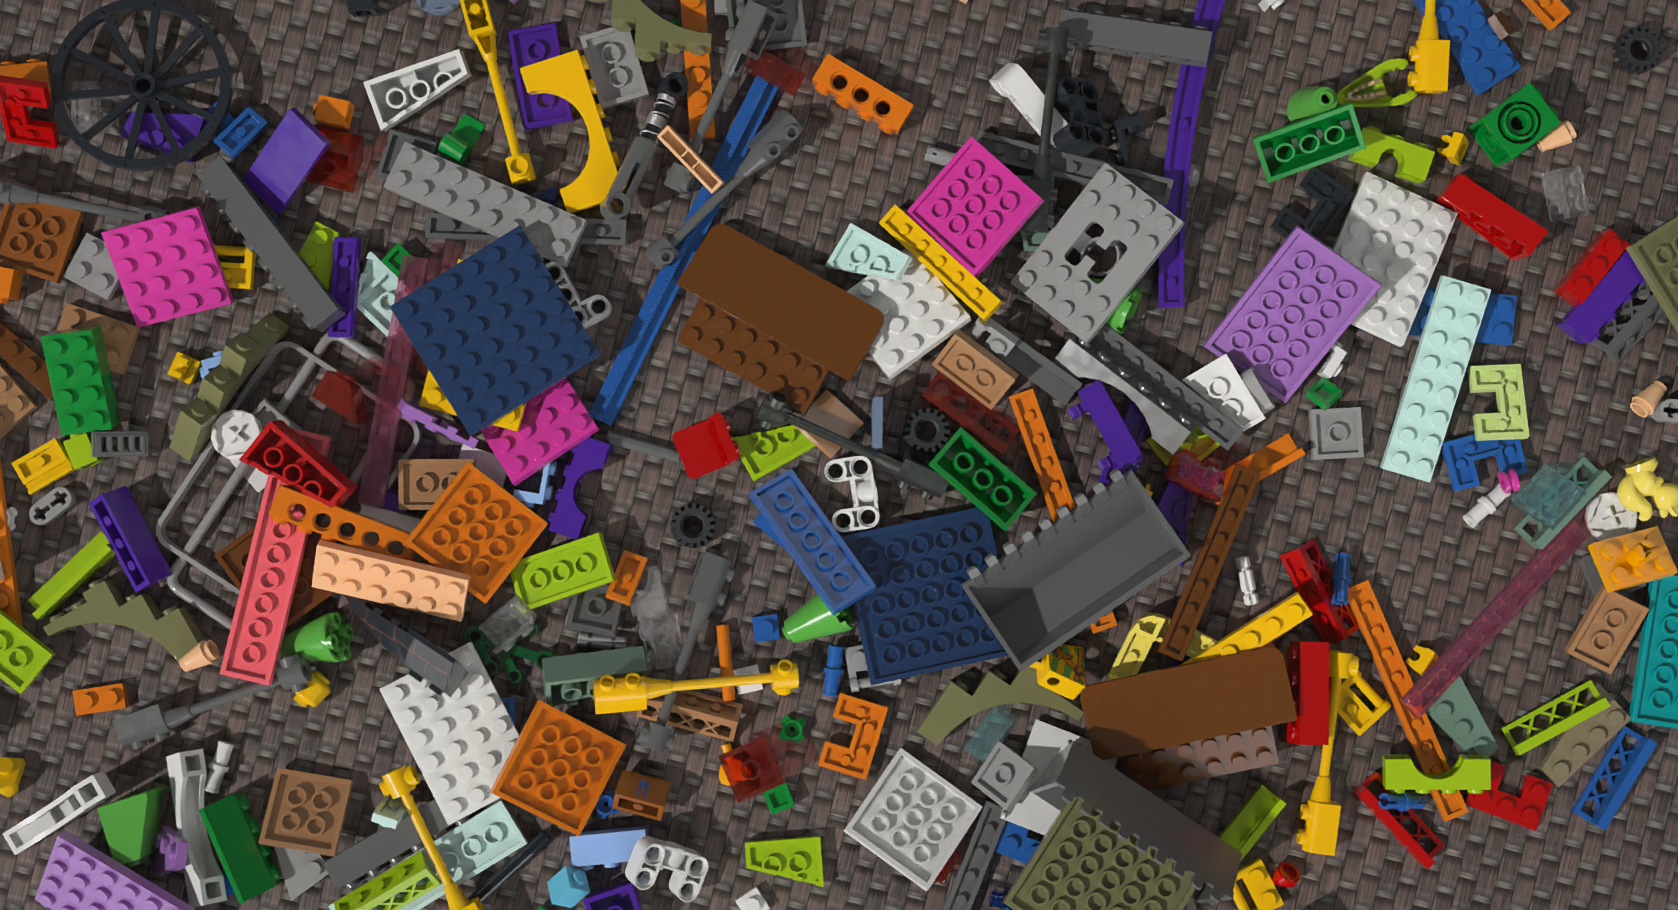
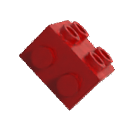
M720 412L711 415L708 420L677 431L672 436L687 476L690 479H696L736 463L739 459L738 455L741 454L739 445L736 440H731L728 432L731 431L729 421L726 417L722 418Z

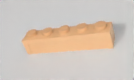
M668 125L657 136L712 194H715L725 184L671 126Z

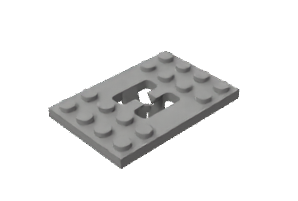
M1104 163L1010 283L1089 344L1185 223L1107 163ZM1097 223L1104 228V233L1101 237L1092 239L1086 232L1092 224ZM1121 241L1127 246V251L1124 255L1115 242ZM1112 244L1117 251L1116 263L1107 272L1094 273L1090 270L1095 264V261L1088 257L1090 250L1096 245L1106 250ZM1073 248L1081 253V262L1076 266L1067 261V256ZM1090 275L1104 280L1096 284L1090 279Z

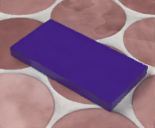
M557 23L507 31L524 129L530 130L574 122L570 102L552 94L530 95L527 92L520 71L522 67L562 55Z
M293 107L289 109L243 178V181L277 214H281L287 208L331 142L305 116Z

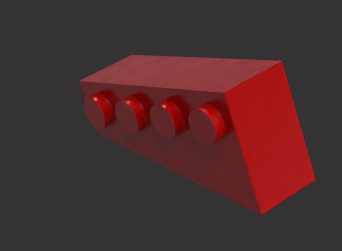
M1459 173L1452 177L1435 199L1441 206L1458 213L1456 217L1513 261L1530 256L1548 233V230L1503 202L1488 190L1477 185L1475 180L1466 174L1462 175Z
M283 420L269 421L239 459V461L252 465L266 475L269 474L281 480L282 483L302 491L303 494L331 508L342 506L358 487Z
M1290 641L1287 674L1297 720L1282 723L1281 742L1298 745H1329V642Z

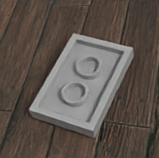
M610 27L580 36L590 67V74L598 92L597 97L599 103L602 104L603 110L650 96L639 58L635 57V45L631 31L621 32Z

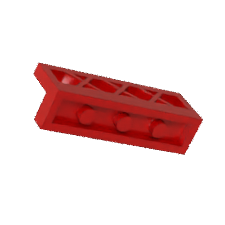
M1315 539L1308 540L1298 548L1280 555L1296 590L1313 613L1310 617L1323 642L1331 644L1344 640L1359 629L1348 604L1334 605L1331 603V595H1333L1332 573ZM1308 548L1313 556V560L1310 559L1306 551ZM1319 572L1322 573L1324 577V583L1321 581L1319 577ZM1342 617H1344L1349 628H1345Z
M1376 771L1372 772L1353 792L1419 864L1429 869L1435 863L1432 857L1445 845L1412 809L1405 811L1408 815H1403V811L1399 810L1398 815L1390 814L1386 809H1382L1379 806L1378 800L1386 801L1387 799H1379V796H1374L1367 787L1376 779L1381 784V794L1386 793V791L1389 794L1395 793H1390L1389 790H1386L1383 786L1382 777ZM1403 819H1413L1416 822L1415 833H1408L1403 828ZM1420 828H1421L1426 834L1420 833ZM1420 837H1428L1435 843L1427 853L1420 846Z

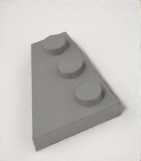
M275 847L291 901L328 875L323 865L327 860L324 855Z

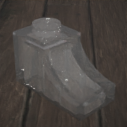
M659 565L647 568L648 579L646 586L639 595L633 597L634 602L630 604L633 617L637 616L638 621L670 614Z

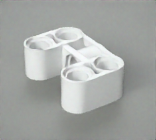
M854 456L829 461L825 466L824 472L827 479L832 482L850 480L854 508L837 511L832 517L833 527L840 532L874 527L879 521L876 482L870 460L864 456ZM863 460L867 463L868 470L865 474H857L854 471L853 465L856 461ZM839 464L843 468L842 476L832 478L828 473L831 465ZM868 509L874 512L875 520L873 523L865 524L862 522L861 514L864 510ZM841 513L847 514L851 519L849 526L846 528H841L836 524V518Z
M644 836L634 846L625 875L638 889L647 890L655 883L659 870H663V868L673 870L669 881V889L680 900L691 902L696 899L700 892L709 865L708 861L693 849L683 847L674 842ZM651 847H653L652 852H651L650 854L646 855V854H647V851H648ZM696 860V863L690 867L691 863ZM644 871L643 875L637 879L639 873ZM687 884L686 888L681 891V888Z

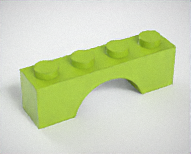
M1382 754L1383 786L1390 793L1396 794L1405 793V790H1415L1416 793L1421 794L1431 793V790H1441L1442 793L1447 794L1457 793V790H1468V793L1481 794L1484 793V790H1491V761L1486 754H1460L1457 762L1450 770L1441 774H1427L1414 766L1408 754Z

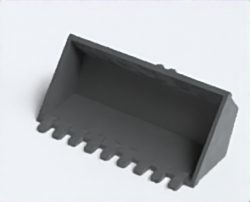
M1119 469L1113 470L1110 473L1112 483L1105 487L1101 481H1097L1092 485L1095 493L1093 496L1087 499L1083 493H1079L1074 497L1077 504L1075 508L1069 511L1065 505L1060 506L1056 510L1059 519L1051 523L1047 517H1044L1038 522L1041 528L1040 532L1033 536L1032 532L1026 529L1020 534L1024 541L1022 544L1015 548L1014 544L1009 541L1002 547L1006 555L997 560L992 553L985 557V562L988 565L987 568L979 572L976 566H972L967 570L970 579L961 584V586L1020 672L1092 623L1096 624L1099 618L1105 614L1109 615L1112 613L1114 608L1191 556L1132 470H1129L1124 475H1122Z
M1071 742L1054 756L1037 783H1034L1029 791L1061 811L1066 802L1070 804L1075 796L1082 801L1080 811L1083 814L1089 816L1094 809L1100 813L1098 823L1107 829L1111 821L1119 826L1117 836L1122 840L1126 841L1129 834L1137 838L1135 848L1138 851L1145 853L1148 846L1156 850L1154 854V861L1163 866L1168 858L1174 862L1172 868L1174 875L1182 878L1185 870L1192 874L1191 885L1195 888V891L1190 898L1197 903H1219L1220 901L1233 899V889L1242 853L1076 742Z

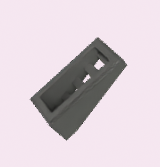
M91 432L92 457H147L148 432ZM101 437H106V452H101ZM112 437H116V452H113ZM124 437H127V452H124ZM135 437H137V451H135Z

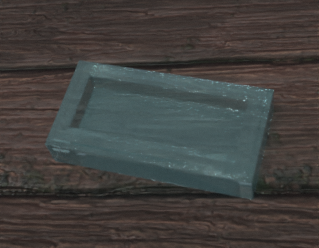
M992 707L963 748L984 763L1013 721Z

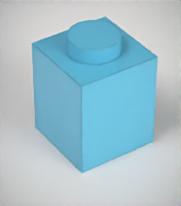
M565 866L547 882L551 903L554 905L572 908L590 893L585 870Z

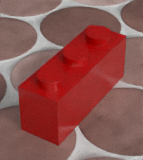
M1611 229L1599 232L1553 291L1572 306L1584 303L1625 251L1626 247L1629 246V243Z

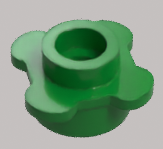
M784 716L781 720L783 727L779 733L780 739L784 741L787 739L794 740L796 743L801 742L804 738L802 731L806 725L803 718L791 719L790 716ZM791 727H794V728H795V730H794L793 732L790 731V728H791Z

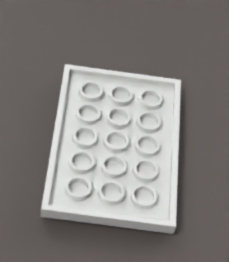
M1369 172L1363 175L1332 249L1379 281L1381 287L1351 322V325L1399 347L1404 345L1458 213Z
M472 642L448 653L469 672L452 697L445 693L441 696L437 695L428 688L430 683L424 679L420 683L409 674L379 689L448 825L500 798L492 794L490 790L519 737V733Z

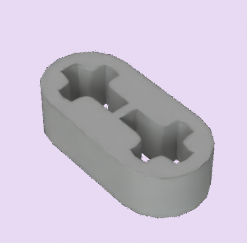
M1251 367L1242 372L1241 377L1260 410L1265 414L1274 409V401L1254 368Z
M67 487L53 489L30 508L29 517L31 521L37 525H48L55 521L75 504L76 495L74 491ZM59 493L67 494V497H65L66 503L55 505V502L60 499ZM50 507V510L45 513L46 519L38 517L40 515L39 509H48Z

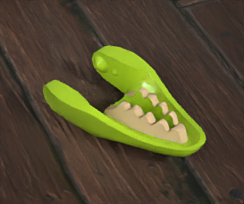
M1390 59L1379 64L1341 89L1337 94L1338 103L1344 105L1352 102L1353 107L1397 106L1411 101L1417 96L1416 91L1408 90L1406 94L1390 98L1386 92L1383 80L1386 72L1395 71L1396 69L1404 70L1409 65L1406 59Z

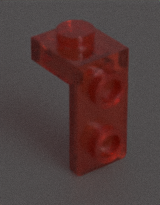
M764 50L758 61L748 57L745 62L747 68L744 74L751 78L759 77L791 96L796 94L805 76L803 72Z

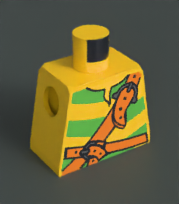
M1061 644L1029 666L1037 670V683L1040 686L1068 699L1074 700L1081 690L1086 687L1084 652L1081 647Z

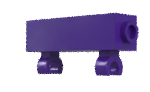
M1098 380L1078 391L1082 402L1069 408L1067 411L1072 420L1089 412L1112 453L1097 462L1101 471L1104 472L1116 464L1119 465L1123 473L1127 470L1135 472L1142 468L1141 463L1145 461V458L1101 381Z

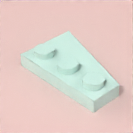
M850 223L825 266L829 269L900 281L913 259Z

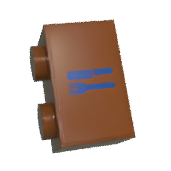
M622 770L612 808L661 821L669 797L671 782L664 781L661 778L641 775L634 771Z

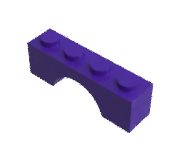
M588 437L572 448L571 453H574L572 463L568 462L565 467L563 476L567 478L564 487L560 486L555 497V500L558 501L556 510H551L548 517L549 531L576 540L581 539L588 515L580 508L577 502V486L580 480L590 471L605 469L612 448L611 444Z

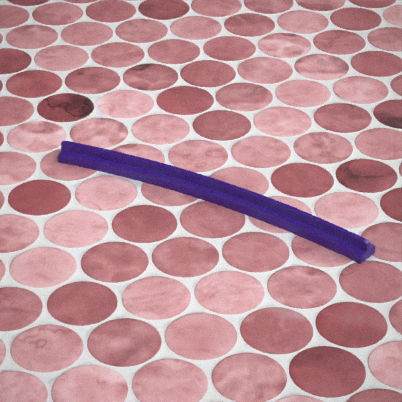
M1198 0L1193 15L1191 29H1193V26H1202L1212 32L1208 61L1225 0ZM1181 64L1172 105L1162 177L1172 179L1174 182L1167 206H1162L1185 223L1192 147L1207 67ZM1185 225L1157 258L1158 308L1172 309L1185 307Z

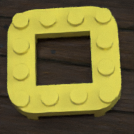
M1145 613L1132 624L1108 673L1107 681L1138 674L1153 641L1155 642L1156 640L1161 643L1171 618L1159 613ZM1195 630L1185 655L1194 657L1217 641Z

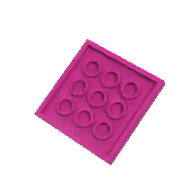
M971 136L907 210L906 214L974 277L978 278L1044 200Z
M200 206L112 228L101 233L137 328L229 305L234 302Z
M565 378L526 403L519 432L490 425L482 430L481 433L512 484L516 486L600 429L568 379Z

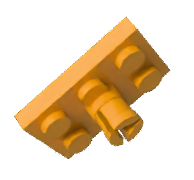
M1658 526L1602 540L1587 546L1607 593L1666 578L1678 573Z

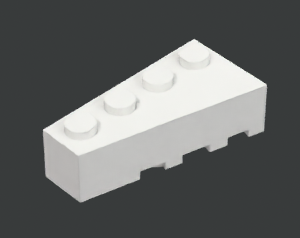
M458 49L363 83L381 131L387 132L390 128L392 129L472 75L463 51Z

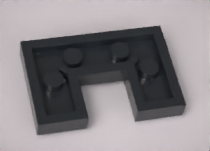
M1315 166L1309 169L1297 186L1317 201L1305 220L1284 206L1269 226L1271 230L1284 239L1299 225L1322 241L1354 196L1353 192Z

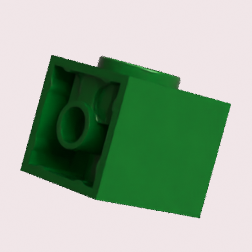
M1528 83L1468 126L1467 130L1497 168L1514 159L1561 122L1558 119L1556 110L1548 106L1543 100V94L1539 88Z

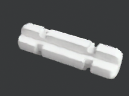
M1238 557L1235 559L1236 568L1239 569L1237 573L1241 590L1245 594L1243 595L1244 603L1248 606L1257 604L1259 599L1258 594L1254 591L1256 586L1252 570L1249 569V566H1251L1249 557Z

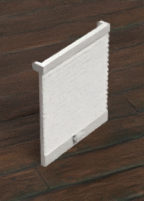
M1035 719L1022 757L1036 767L1038 772L1013 810L1009 812L1003 808L1000 818L1045 835L1060 811L1029 790L1034 783H1037L1052 758L1074 741L1080 746L1082 745L1083 748L1093 754L1090 740ZM1119 757L1103 761L1115 768Z

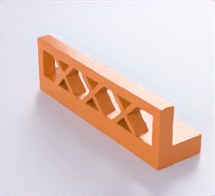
M1286 433L1200 484L1211 503L1218 505L1236 464L1261 473L1258 480L1260 481L1304 456L1305 452L1302 448H1297L1289 433Z

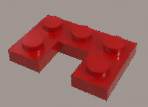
M0 75V114L7 141L57 149L60 140L56 123L31 119L28 106L48 109L51 99L47 82Z
M1491 761V790H1484V793L1481 794L1468 793L1467 790L1463 799L1465 804L1536 831L1553 784L1526 774L1518 797L1497 790L1506 766Z

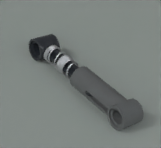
M672 72L658 84V102L654 103V110L649 113L644 123L645 129L640 132V137L634 138L606 198L600 204V212L606 220L616 221L627 215L630 211L631 202L657 150L655 144L659 132L664 130L667 123L666 118H669L670 110L674 109L680 98L688 91V80L682 73ZM669 82L676 85L677 92H673L670 89ZM627 180H628V183H627V185H626V187H625L623 193H621L622 190H623V188H624V186H625V184H626V182H627ZM611 201L619 204V212L612 210Z

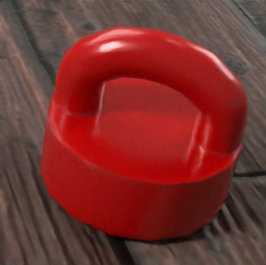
M1281 862L1274 870L1272 881L1277 886L1292 888L1299 882L1301 875L1293 864Z

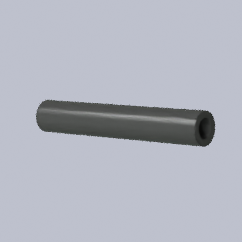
M612 431L608 433L606 439L608 444L678 463L680 461L677 449Z

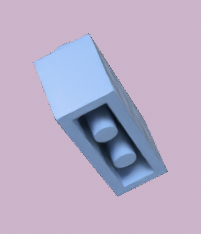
M637 826L581 832L580 836L572 833L569 836L572 867L579 866L580 870H590L594 868V865L604 864L605 868L619 866L620 862H628L636 842L641 837L648 836V827Z

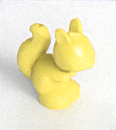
M1655 457L1644 458L1627 465L1624 468L1626 476L1619 483L1617 489L1620 503L1629 511L1639 512L1638 518L1641 521L1649 520L1653 513L1651 504L1644 498L1647 496H1651V500L1655 507L1659 509V514L1662 518L1668 515V511L1672 516H1678V485L1673 483L1662 484L1664 482L1661 476L1656 477L1653 473L1658 465Z

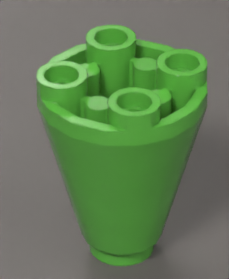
M338 612L324 614L286 634L283 637L280 654L283 657L299 654L300 658L311 661L336 663L349 660L351 658L350 638L353 637L352 625L345 623V620Z

